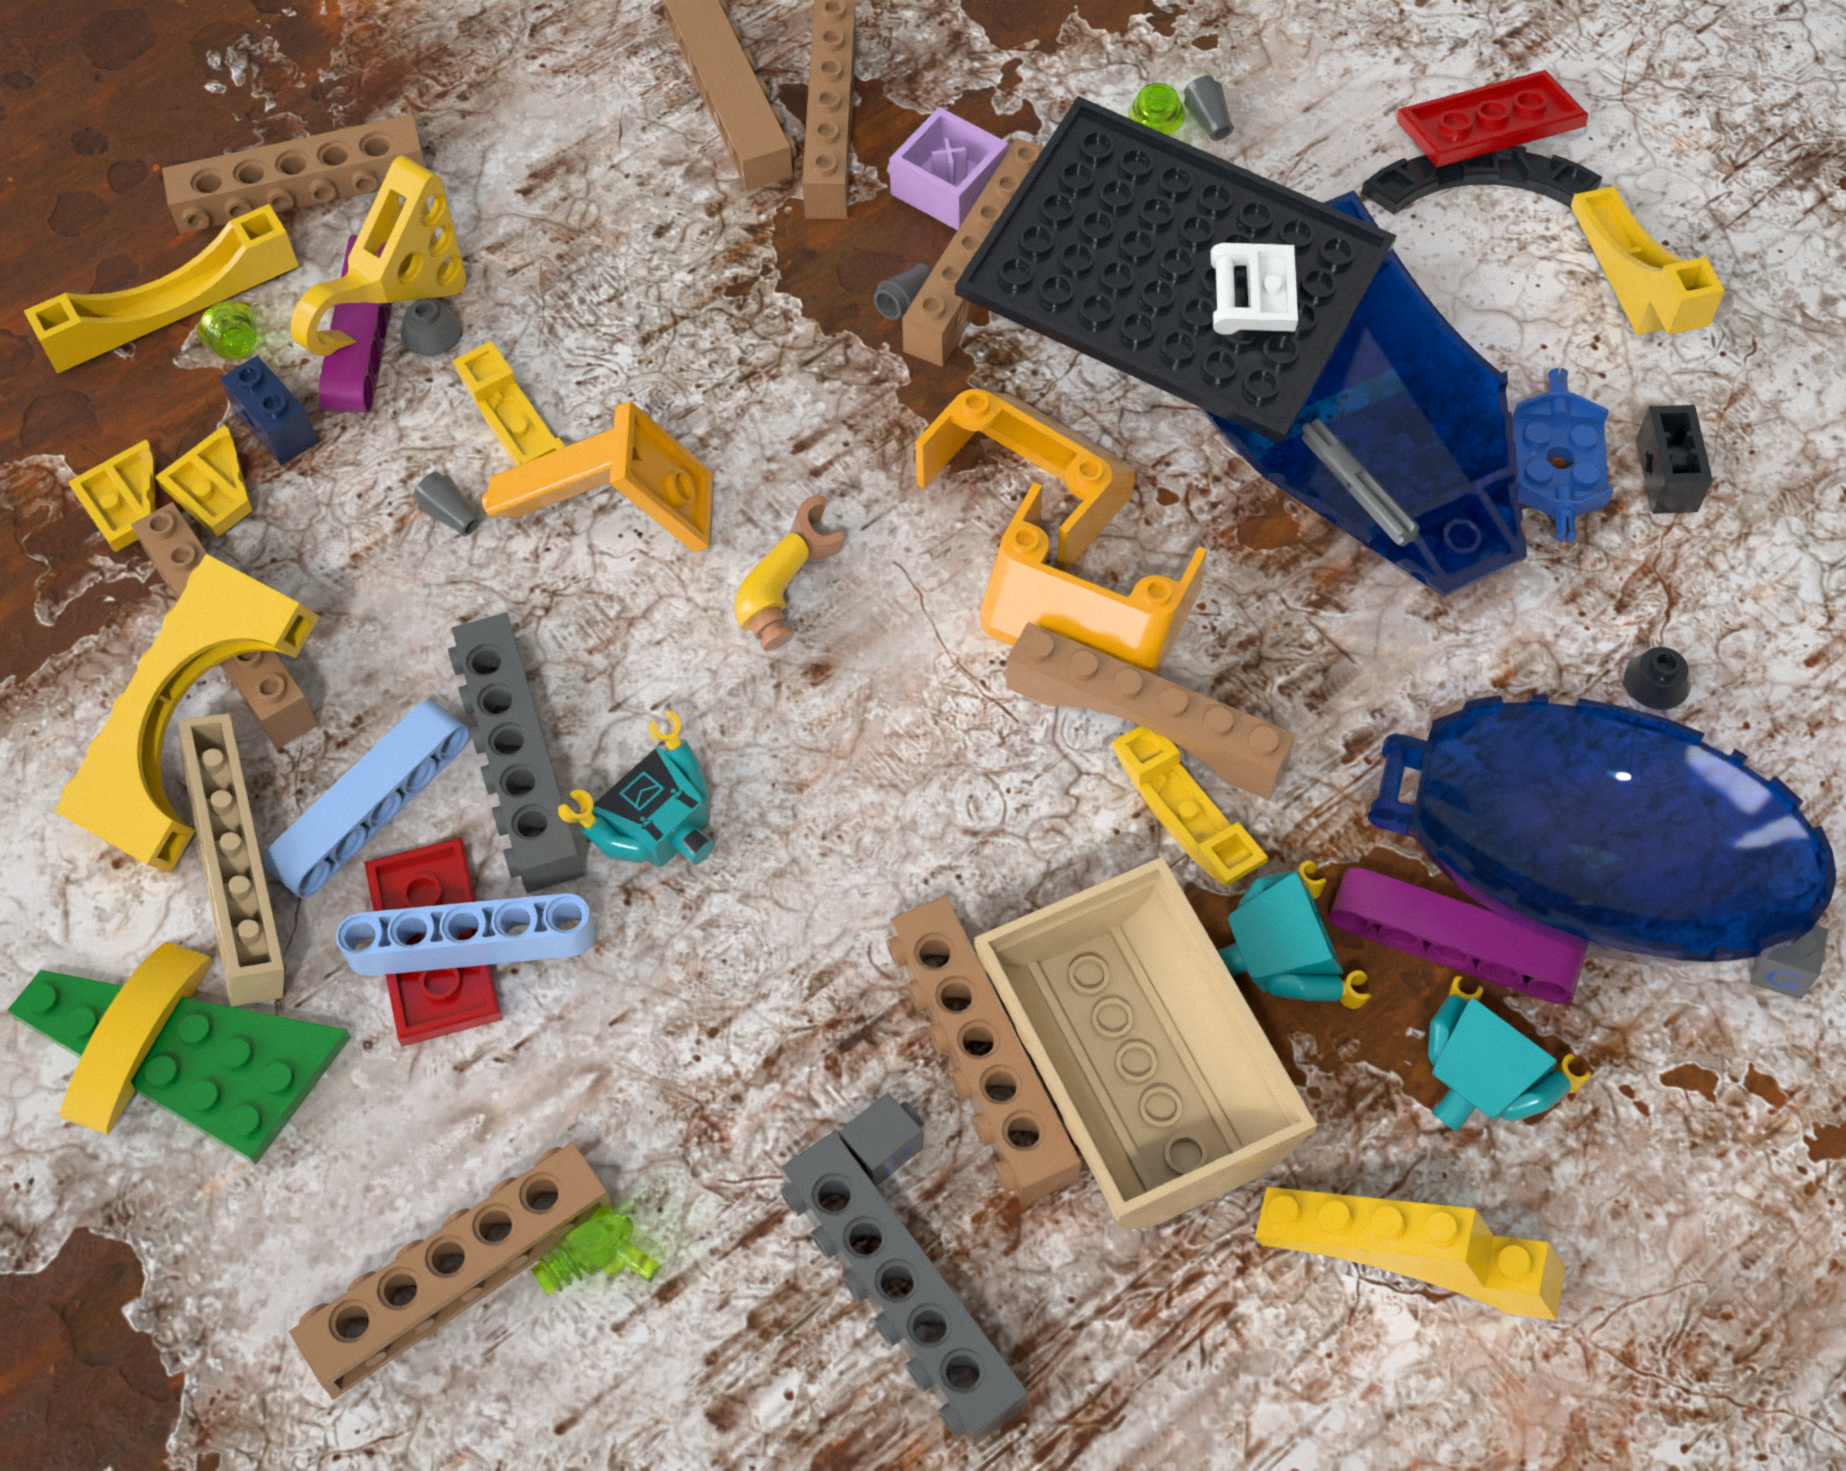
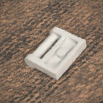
M1220 243L1212 247L1210 251L1211 265L1216 269L1217 310L1213 313V329L1219 334H1232L1238 330L1295 331L1298 323L1294 245ZM1236 265L1247 267L1248 308L1235 307L1234 267Z

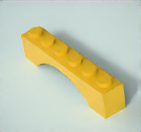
M267 204L230 220L217 238L198 256L181 268L156 281L113 293H63L24 310V313L58 374L297 268L299 265L286 230L270 204Z

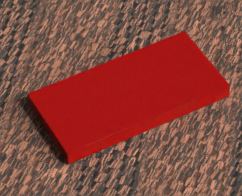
M1546 70L1398 109L1397 122L1436 167L1586 127L1589 114Z
M462 837L364 862L373 911L477 902L466 847ZM466 930L459 935L457 940L470 939L478 930ZM415 935L408 940L406 945L418 944L426 935ZM491 964L385 974L397 1037L401 1047L503 1020Z

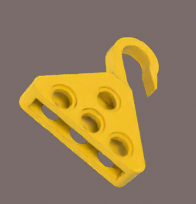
M405 155L398 156L392 162L348 257L347 274L335 280L316 284L298 302L291 319V335L296 343L317 356H327L340 348L356 343L355 339L341 330L317 331L322 316L329 308L337 304L362 302L376 304L455 296L462 291L466 283V273L444 187L438 175ZM399 195L406 198L402 204H399ZM434 196V204L429 212L427 200ZM442 227V235L437 242L435 231ZM387 242L379 259L377 257L378 250ZM447 257H450L449 264L444 261Z

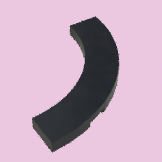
M1513 146L1436 167L1426 155L1412 158L1408 161L1406 158H1403L1383 168L1363 183L1361 193L1394 215L1405 206L1431 193L1468 185H1499L1528 190L1551 198L1572 209L1571 203L1574 194L1597 190L1603 177L1566 158L1553 154L1551 159L1526 152L1527 147Z

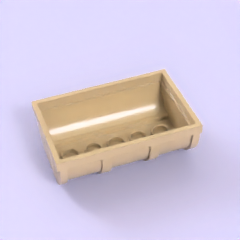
M1163 856L974 937V947L982 966L991 977L1016 1026V1031L1023 1045L1032 1056L1064 1118V1123L1074 1143L1083 1154L1108 1203V1208L1120 1228L1140 1229L1158 1225L1249 1183L1283 1161L1301 1145L1307 1136L1315 1133L1317 1128L1315 1120Z

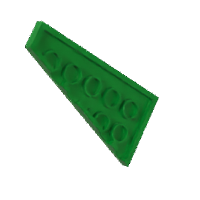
M40 970L7 1011L17 1021L81 1059L96 1027L123 986ZM181 997L133 1076L131 1083L135 1092L256 1165L350 1040L351 1036L346 1029Z

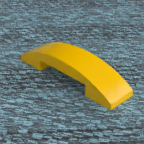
M492 341L452 360L453 366L480 413L516 466L565 447L559 437L554 438L515 381L514 372Z
M1140 725L1112 741V748L1147 805L1182 849L1215 880L1224 886H1228L1268 862L1267 855L1239 822L1231 825L1180 764V751L1170 740Z
M166 941L143 961L116 995L89 1040L64 1097L59 1113L62 1119L106 1135L110 1134L135 1092L131 1083L133 1076L181 997L192 998L213 963L210 956Z

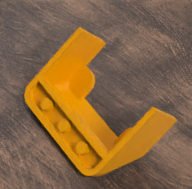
M969 389L960 393L915 441L917 485L923 489L976 431L984 433L1064 481L1068 490L1083 500L1059 528L1057 569L1064 572L1070 569L1131 498L1134 492L1135 472L1130 464L1017 397L1006 393L982 389Z
M1033 482L1002 537L981 605L980 622L983 630L990 637L1014 646L1026 624L1030 622L1149 673L1158 675L1201 592L1207 549L1198 546L1180 582L1161 575H1150L1138 581L1130 596L1126 597L1043 564L1049 552V539L1047 534L1040 528L1042 485Z

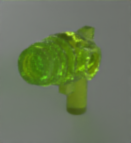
M605 1204L596 1211L590 1220L575 1227L564 1236L568 1247L567 1251L557 1242L555 1246L560 1256L556 1257L552 1251H549L548 1257L551 1262L547 1264L541 1257L538 1260L539 1263L530 1270L549 1297L556 1291H563V1287L560 1284L562 1280L568 1286L572 1285V1280L569 1277L571 1274L579 1282H582L583 1277L578 1270L579 1268H582L591 1277L602 1270L609 1277H615L627 1266L650 1283L656 1278L662 1265L629 1241L634 1230L632 1218L622 1213H615L610 1206Z

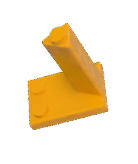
M628 401L615 407L614 428L491 476L489 478L488 491L482 495V504L487 514L493 518H518L609 483L693 552L708 548L710 543L713 471L634 403Z

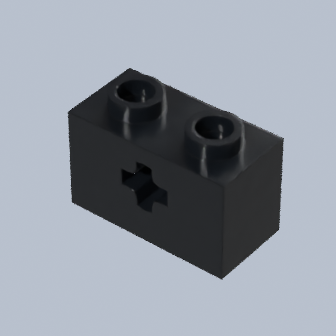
M1695 405L1649 406L1636 437V444L1652 514L1698 512L1713 478Z

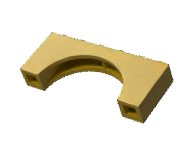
M206 554L200 565L194 568L189 575L187 587L175 607L166 614L160 633L151 648L140 658L134 677L125 692L114 702L111 716L100 734L90 743L85 760L75 777L65 785L61 794V800L54 811L143 863L171 873L195 833V829L188 825L172 807L162 780L161 753L163 740L177 705L190 687L202 675L219 663L234 656L254 651H271L286 654L296 659L320 616L299 602Z

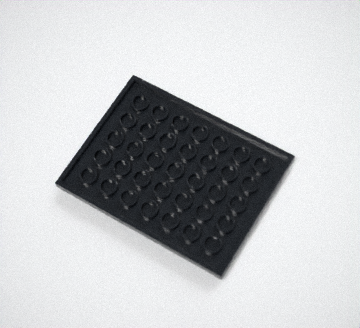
M1077 96L956 282L955 295L1283 445L1392 250L1397 235ZM1220 243L1294 245L1298 309L1296 330H1238L1232 334L1217 333L1213 329V313L1217 310L1216 269L1211 265L1210 251L1212 247ZM1236 265L1234 267L1235 307L1248 308L1247 267Z

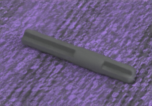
M1315 419L1311 423H1306L1302 427L1304 432L1302 440L1398 546L1403 547L1409 542H1415L1419 537L1417 533L1419 525L1322 420Z

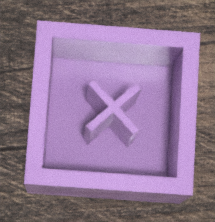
M938 107L889 158L890 194L958 230L1008 152L1009 143Z

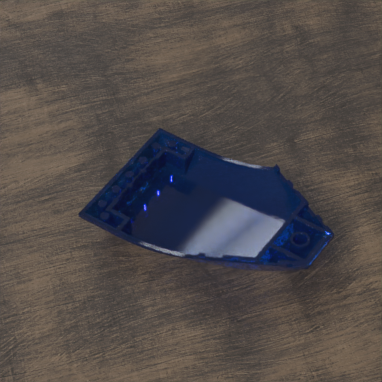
M1355 190L1324 202L1328 206L1378 227ZM1393 248L1283 445L1200 408L1225 440L1265 479L1320 515L1399 572L1444 598L1525 561L1527 558L1526 538L1521 531V522L1523 520L1522 504L1518 503L1516 478L1518 477L1515 442L1511 439L1510 430L1513 426L1512 412H1508L1506 387L1508 385L1507 370L1501 373L1451 326L1413 279ZM1315 419L1322 420L1419 525L1417 532L1419 537L1415 542H1409L1403 547L1398 546L1302 440L1304 433L1302 427L1306 423H1311Z

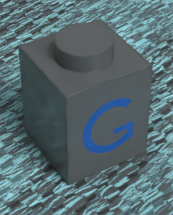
M1776 914L1758 940L1750 984L1802 999L1821 974L1829 929Z
M887 1092L839 1131V1138L875 1187H877L923 1149V1130L921 1128L924 1127V1123L916 1110L908 1102L904 1101L899 1104Z

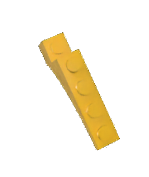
M1615 186L1574 194L1571 208L1636 335L1664 329L1667 335L1711 325L1725 290L1707 256L1687 260L1666 250L1637 222Z
M1275 1187L1266 1188L1255 1238L1262 1246L1303 1251L1373 1266L1452 1290L1498 1308L1504 1314L1557 1320L1565 1267L1550 1243L1494 1236L1475 1208Z

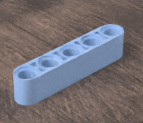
M428 699L421 702L272 843L263 857V868L298 897L307 898L315 894L464 749L470 736L469 727L434 700Z
M568 893L357 913L344 919L336 932L337 945L348 965L354 972L364 976L573 957L588 951L595 942L596 937L595 927L587 903L583 898ZM566 921H581L574 929H559ZM521 924L529 926L522 934H508L515 926ZM466 930H478L470 939L457 940L459 935ZM419 934L426 935L418 944L406 945L413 936ZM374 939L373 943L366 949L355 950L360 942Z

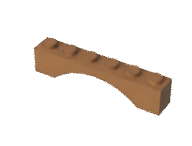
M1028 622L1007 658V689L1047 706L1091 709L1141 725L1187 750L1211 768L1225 782L1269 801L1289 763L1296 736L1295 733Z

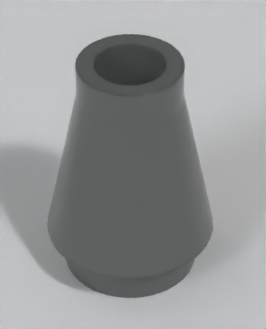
M1209 75L1201 76L1190 82L1184 90L1186 97L1184 105L1205 128L1213 141L1229 136L1233 132L1234 126L1229 117L1222 84L1215 81Z
M917 263L912 268L881 281L873 296L875 307L879 313L889 320L902 319L932 272L931 269L923 263Z
M432 472L417 485L413 493V499L418 502V509L453 528L463 537L474 532L481 523L482 516L474 510L449 475L442 476L439 472Z

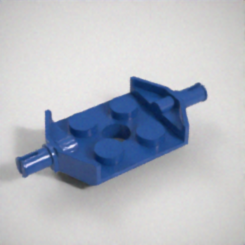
M1554 368L1548 373L1550 391L1517 403L1512 416L1515 499L1524 505L1550 515L1551 520H1556V539L1563 542L1565 537L1566 542H1571L1577 537L1575 531L1576 516L1608 505L1613 493V487H1608L1604 426L1609 412L1607 408L1569 392L1568 371L1561 368L1559 374V368ZM1553 457L1561 458L1569 464V467L1565 469L1555 468L1548 459Z

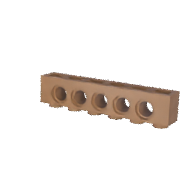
M814 0L802 178L805 218L847 219L857 44L855 0Z
M413 114L169 166L162 168L168 207L179 233L183 234L227 224L230 220L267 204H270L273 211L278 213L379 191L392 162L401 155L407 156L425 168L427 166Z
M1018 138L1015 139L902 318L903 352L941 367L944 366L980 307L956 296L955 284L1044 147Z
M171 502L132 523L131 526L146 555L178 601L187 587L189 575L194 568L200 565L204 556L208 553L174 503ZM254 651L234 656L219 663L276 750L318 726L306 697L275 652Z
M947 895L890 918L892 938L886 940L889 954L897 968L905 966L912 980L907 983V989L918 1012L926 1009L933 1025L928 1026L932 1043L940 1056L947 1053L954 1069L949 1071L953 1086L961 1100L969 1098L976 1112V1115L971 1117L974 1129L982 1145L991 1144L999 1161L994 1163V1168L1005 1192L1008 1193L1014 1190L1022 1206L1078 1181L1081 1161ZM933 956L942 957L947 961L945 965L938 968L929 967L923 962ZM952 999H961L967 1002L969 1006L962 1011H951L944 1004ZM980 1042L988 1045L991 1051L982 1056H975L968 1053L965 1048L972 1043ZM995 1087H1005L1011 1090L1014 1095L1006 1101H996L990 1098L987 1093ZM1027 1132L1033 1135L1037 1142L1030 1147L1022 1148L1014 1145L1009 1138L1015 1133Z
M573 1141L563 1148L555 1147L548 1150L537 1159L534 1168L517 1179L511 1177L503 1180L490 1191L489 1198L471 1210L465 1208L455 1212L445 1220L441 1230L424 1241L415 1240L407 1244L396 1254L393 1262L378 1272L370 1271L359 1276L349 1285L347 1293L330 1304L323 1303L311 1308L300 1318L299 1325L288 1332L321 1386L333 1399L354 1387L614 1209L607 1190ZM547 1193L558 1195L555 1204L549 1209H533L534 1202L541 1195ZM500 1224L512 1226L510 1233L503 1240L498 1242L487 1241L488 1233L495 1226ZM454 1255L465 1256L462 1266L457 1271L450 1274L440 1273L441 1266L446 1259ZM411 1286L417 1287V1293L410 1303L404 1306L393 1305L394 1298L401 1289ZM362 1318L369 1319L368 1327L361 1336L354 1339H346V1331L351 1323Z

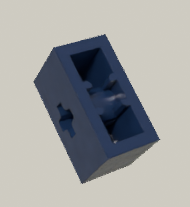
M258 355L219 378L233 411L280 466L319 443L306 409Z

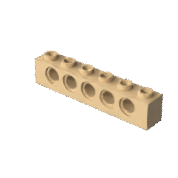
M230 713L179 719L180 756L230 1006L234 1007L283 998L284 965Z

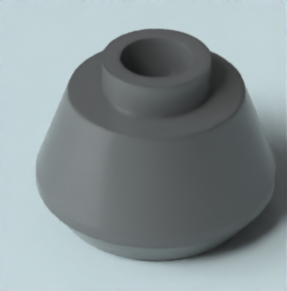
M421 299L412 303L407 308L401 327V338L404 345L410 351L420 355L435 356L446 352L457 342L461 327L456 315L442 302L436 299Z

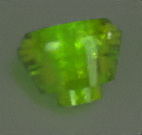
M1152 83L1144 86L1139 91L1129 107L1128 118L1166 135H1170L1182 126L1185 119V111L1174 88L1164 83Z
M226 301L215 304L201 317L197 327L198 338L204 346L223 358H241L248 354L256 343V316L253 310L243 303Z

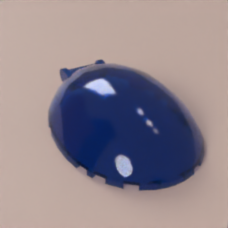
M1531 694L1528 702L1504 703L1501 695L1468 700L1461 710L1433 720L1427 740L1394 733L1388 735L1383 741L1384 769L1378 797L1371 802L1368 811V820L1372 825L1413 837L1428 858L1457 887L1474 900L1516 925L1574 949L1610 959L1668 967L1710 966L1759 957L1789 946L1811 931L1830 904L1836 885V867L1831 845L1823 827H1812L1799 810L1804 802L1776 775L1768 781L1746 766L1745 762L1748 756L1734 748L1729 756L1702 742L1705 733L1658 715L1578 698L1576 705L1573 706L1549 703L1548 694ZM1405 767L1418 770L1410 804L1398 801Z

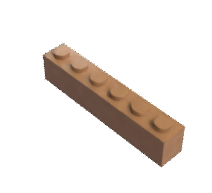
M663 0L666 23L745 190L793 177L791 159L797 157L794 140L789 132L784 134L781 129L783 124L779 109L776 104H769L768 90L763 77H756L754 74L755 66L751 52L748 48L742 49L738 26L734 20L728 21L727 19L728 11L725 0Z

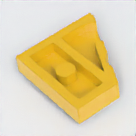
M225 425L155 476L160 487L216 538L253 511L234 440L229 428Z
M147 439L68 481L74 494L114 552L137 541L138 538L131 524L156 511L155 454Z

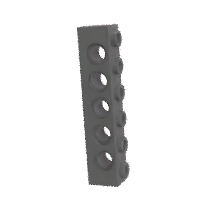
M505 612L452 627L456 646L448 648V653L455 675H465L467 685L458 687L466 715L475 713L478 722L477 725L470 726L469 729L477 755L486 752L489 765L482 766L480 769L488 795L498 794L500 806L493 807L492 813L499 836L509 834L512 847L504 849L503 852L511 879L521 876L526 892L531 893L584 877L570 824L563 821L559 816L558 808L563 804V800L508 613ZM489 670H496L491 674L483 675ZM504 708L508 709L507 711L501 714H493L497 710ZM520 748V750L513 754H504L509 749ZM532 788L525 795H515L521 789ZM533 830H545L539 836L526 837V835Z
M835 1131L781 1167L785 1186L780 1189V1193L786 1204L797 1217L805 1213L814 1225L815 1229L810 1234L815 1244L828 1260L835 1255L847 1271L841 1275L846 1287L857 1302L861 1303L867 1299L878 1314L873 1319L877 1330L890 1347L897 1343L902 1347L910 1358V1361L905 1364L908 1373L921 1391L925 1392L930 1388L933 1390L943 1404L938 1409V1413L956 1438L964 1434L974 1447L1027 1408V1390ZM834 1194L843 1195L849 1200L848 1205L844 1209L832 1212L821 1206L824 1199ZM864 1236L874 1237L881 1243L875 1252L867 1255L859 1254L852 1249L853 1243ZM894 1279H903L913 1287L907 1296L898 1299L886 1295L883 1288ZM925 1323H936L944 1329L945 1334L935 1343H925L920 1341L915 1335L918 1327ZM958 1367H967L977 1374L978 1380L970 1388L959 1389L954 1387L947 1377L952 1370Z

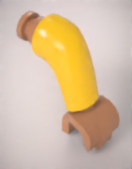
M812 496L802 502L790 532L752 569L739 585L734 597L735 618L739 627L743 631L752 630L757 638L762 637L760 645L764 651H771L782 646L794 635L789 626L783 627L786 619L782 611L786 607L783 593L796 573L808 559L820 560L839 553L845 540L841 530L829 535H821L811 526L821 520L827 504V499L824 496Z

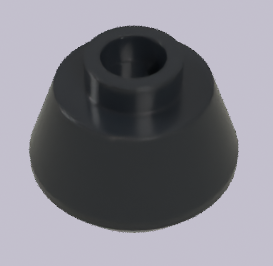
M1655 647L1636 656L1630 661L1624 673V683L1628 693L1638 703L1651 709L1668 710L1675 708L1686 700L1691 690V678L1686 660L1680 653L1667 647Z

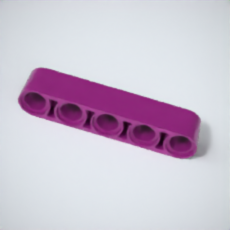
M351 235L349 237L341 277H344L348 272V257L358 235ZM387 242L378 250L377 257L379 259ZM362 302L335 305L330 330H341L355 339L356 343L324 356L319 379V402L323 411L365 413L371 411L392 303L376 304Z
M1349 868L1344 872L1329 914V918L1334 925L1349 933L1552 1003L1564 1004L1573 1000L1586 957L1584 947L1567 937L1363 868Z

